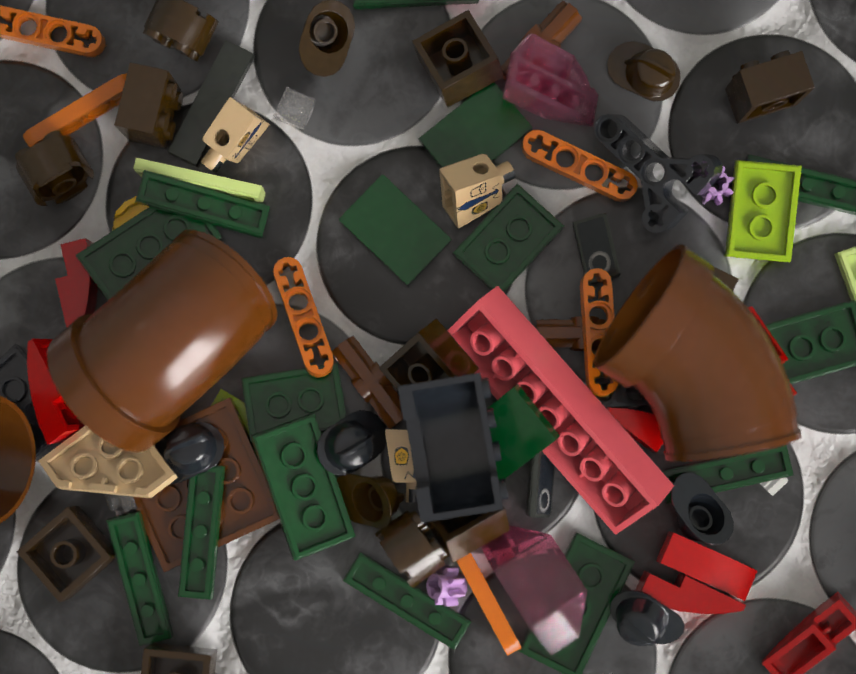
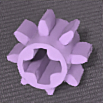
M722 166L721 176L714 183H718L719 188L716 190L715 187H711L705 194L701 195L703 197L702 204H706L709 200H714L715 204L719 206L723 202L722 195L730 197L733 194V191L728 186L734 180V177H728L724 173V166Z
M446 565L436 571V574L428 577L426 583L427 593L432 599H435V605H444L445 607L457 606L458 598L465 596L467 592V580L462 573H459L458 566L450 567Z

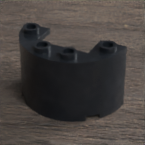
M480 373L398 386L403 421L406 420L416 477L415 491L421 523L503 510L502 500L508 499L505 479L498 480L495 461H502L499 441L492 442L490 428H496L493 408L486 409L485 399L491 398L488 377L481 378Z

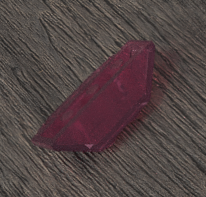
M528 34L511 53L503 95L504 100L544 119L585 126L594 125L598 94L594 87H590L587 76L574 55L535 34Z
M509 525V531L481 546L495 575L531 631L549 654L553 655L579 638L588 591L551 534Z

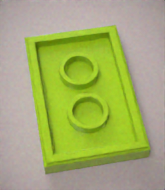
M735 161L725 257L791 262L802 166Z

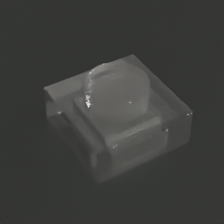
M286 87L273 116L281 122L304 131L316 105V100Z
M105 494L106 503L111 511H115L116 516L129 513L137 508L133 496Z

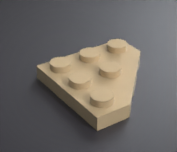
M87 426L81 428L38 460L54 485L63 490L152 498L178 478L155 446L143 452L126 451L106 442Z

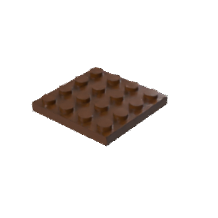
M229 397L180 420L176 428L181 425L197 422L208 423L217 428L224 438L225 449L222 458L217 463V465L225 466L218 547L278 520L279 518L256 450L250 441L249 434L233 399ZM189 479L167 485L152 498L130 496L136 510H141L146 533L164 572L181 565Z

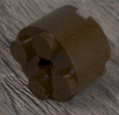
M156 0L144 25L143 34L152 38L154 42L168 49L172 47L181 52L180 54L198 62L199 58L203 57L219 21L208 13L206 17L201 16V12L198 11L199 8L184 0Z
M60 131L48 133L43 138V141L32 147L23 148L15 155L17 160L16 170L34 201L40 206H48L45 201L54 200L56 204H60L74 198L88 187L86 183L87 178L90 176L93 179L94 171L76 141L70 136H63Z
M407 510L391 521L388 526L377 531L375 536L381 540L379 543L401 574L404 572L408 578L412 577L407 582L414 588L445 566L444 560L448 558V555L438 540L434 537L429 540L425 533L430 529L425 522L421 523L420 515L415 510L411 513Z

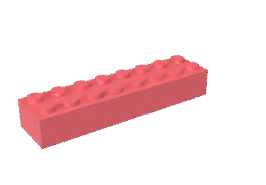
M499 286L479 299L447 330L479 367L475 373H480L481 378L488 377L490 392L497 400L519 384L560 435L557 440L543 449L542 452L615 535L659 506L673 489L674 485Z

